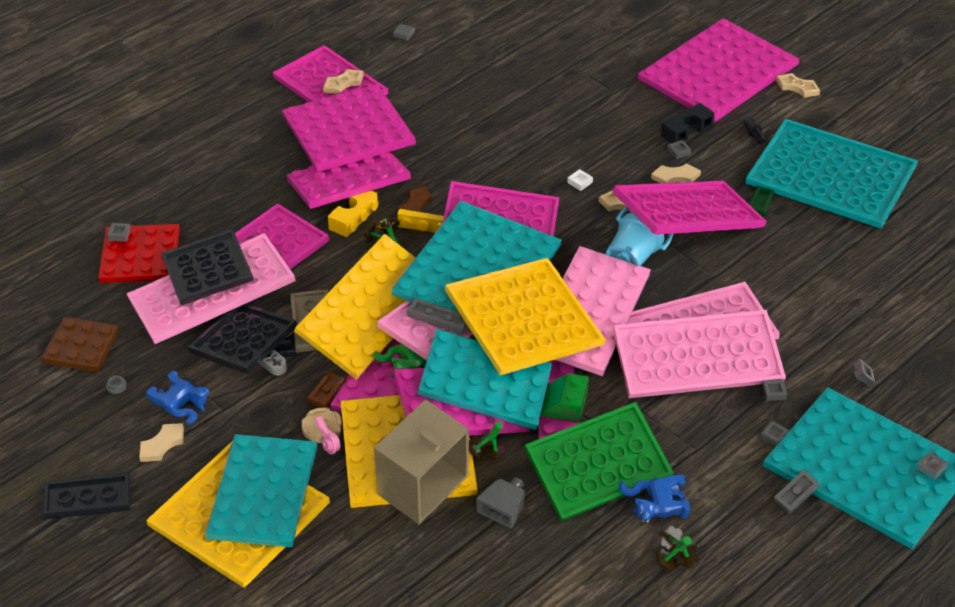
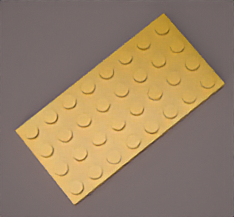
M384 234L296 326L294 332L357 380L375 360L373 353L377 351L380 354L394 339L377 327L378 321L406 302V300L391 295L394 285L416 257Z

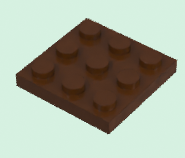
M64 317L41 357L42 363L98 372L119 333V326Z

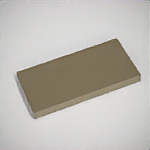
M328 289L290 293L293 320H296L297 325L328 294ZM294 332L296 353L317 350Z

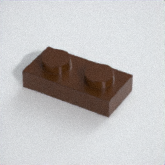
M328 371L307 397L308 403L319 408H327L346 381V378Z

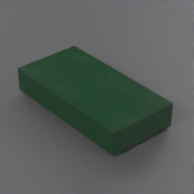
M758 186L749 205L764 217L775 195V191Z

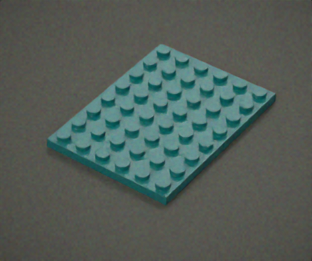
M785 119L746 177L745 184L774 190L775 194L882 229L913 174L918 160Z
M460 201L394 285L391 295L411 303L416 298L459 312L445 291L447 284L545 258L551 260L561 246L562 240Z
M828 387L763 462L765 468L789 481H792L801 471L805 470L820 483L819 487L812 494L912 550L955 494L954 453ZM929 452L948 463L947 468L935 480L917 470L918 463Z

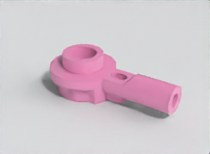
M321 416L317 417L315 422L324 437L322 441L323 448L329 454H335L336 451L340 450L339 438L331 430H328Z

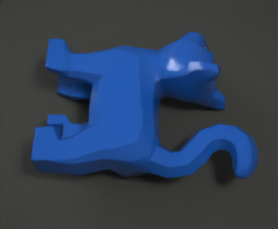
M173 370L167 375L172 383L169 386L170 389L165 392L160 388L157 393V388L152 386L146 391V396L154 404L164 408L166 413H170L178 418L189 416L186 423L193 424L197 419V413L193 409L181 408L188 401H192L204 413L203 405L206 403L210 392L206 387H195L189 381L180 379L177 372Z
M671 475L665 478H655L650 481H639L632 489L627 488L624 481H621L619 484L621 493L629 497L637 495L642 488L648 491L651 502L635 498L637 506L632 511V514L637 515L643 523L649 522L654 517L667 518L673 515H680L681 518L687 519L689 515V501L684 500L685 494L679 491V486L686 484L684 475Z

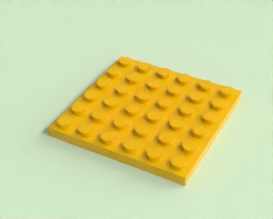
M548 258L450 283L445 286V291L500 376L605 344L606 339Z
M399 395L341 401L351 508L390 504L377 495L374 447L405 419ZM470 453L469 476L447 498L477 495L478 490L473 457Z
M232 441L146 521L149 527L245 588L285 547L206 539L205 533L231 450ZM310 485L307 487L295 537L330 503L328 496Z

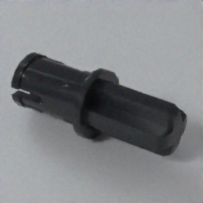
M752 116L746 117L743 123L748 129L749 135L753 136L758 144L765 142L766 137L761 132V126L755 122Z

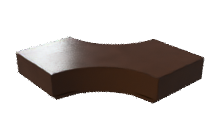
M426 186L409 190V200L399 206V209L422 212V208L432 202V196Z

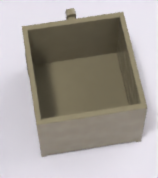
M425 399L374 447L377 495L417 524H420L469 476V429Z

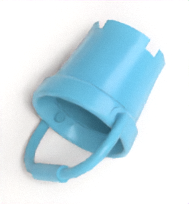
M626 206L616 217V220L619 222L618 231L606 251V255L641 266L652 253L660 249L665 250L670 244L673 234H668V238L664 243V234L655 235L651 233L650 229L633 212L627 213L624 216L629 210Z

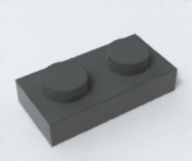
M803 470L774 496V501L787 513L791 514L819 487L820 483Z

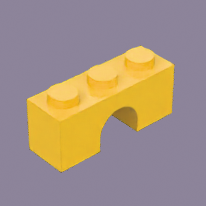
M368 191L349 197L350 209L338 206L328 215L329 230L348 237L377 209L376 192Z

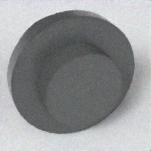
M118 375L110 377L106 384L107 391L111 394L122 393L127 387L126 381Z

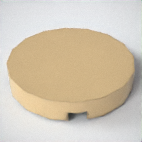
M330 408L311 410L302 420L303 434L310 441L322 443L324 439L315 422L317 417L321 416L328 430H331L337 436L340 435L343 429L341 416L336 411H330Z

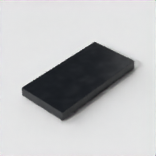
M130 473L44 482V520L129 511L131 494Z

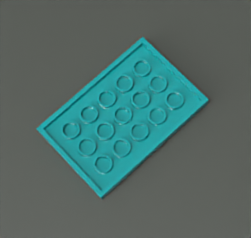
M436 329L417 395L536 430L552 363L545 362L500 376L478 341Z
M235 434L205 533L206 539L292 547L317 451V442Z

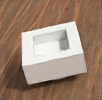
M580 169L568 177V184L580 191L593 183V177Z

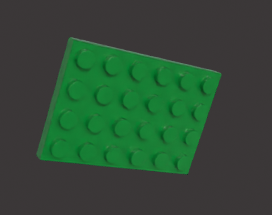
M636 402L524 446L561 522L625 496L619 490L621 481L625 482L627 488L632 489L639 481H650L655 478H665L674 475Z

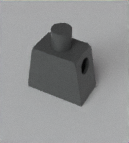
M516 477L510 483L497 479L478 496L477 512L512 529L524 506L525 491L522 489L524 483Z

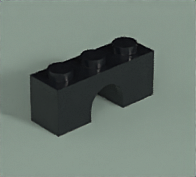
M699 103L662 122L661 136L671 144L681 140L686 141L688 140L689 128L696 129L701 133L713 126L714 112L702 103Z

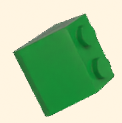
M568 373L548 383L540 416L580 423L588 394L589 377Z

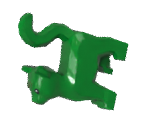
M402 343L390 347L385 355H381L377 351L373 353V357L377 362L386 363L391 360L394 364V370L425 368L427 362L426 359ZM394 354H399L403 359L393 358Z

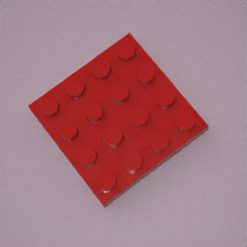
M179 224L130 226L131 231L127 242L108 241L107 234L110 227H106L99 282L156 281L168 276L169 273L161 253L179 246Z

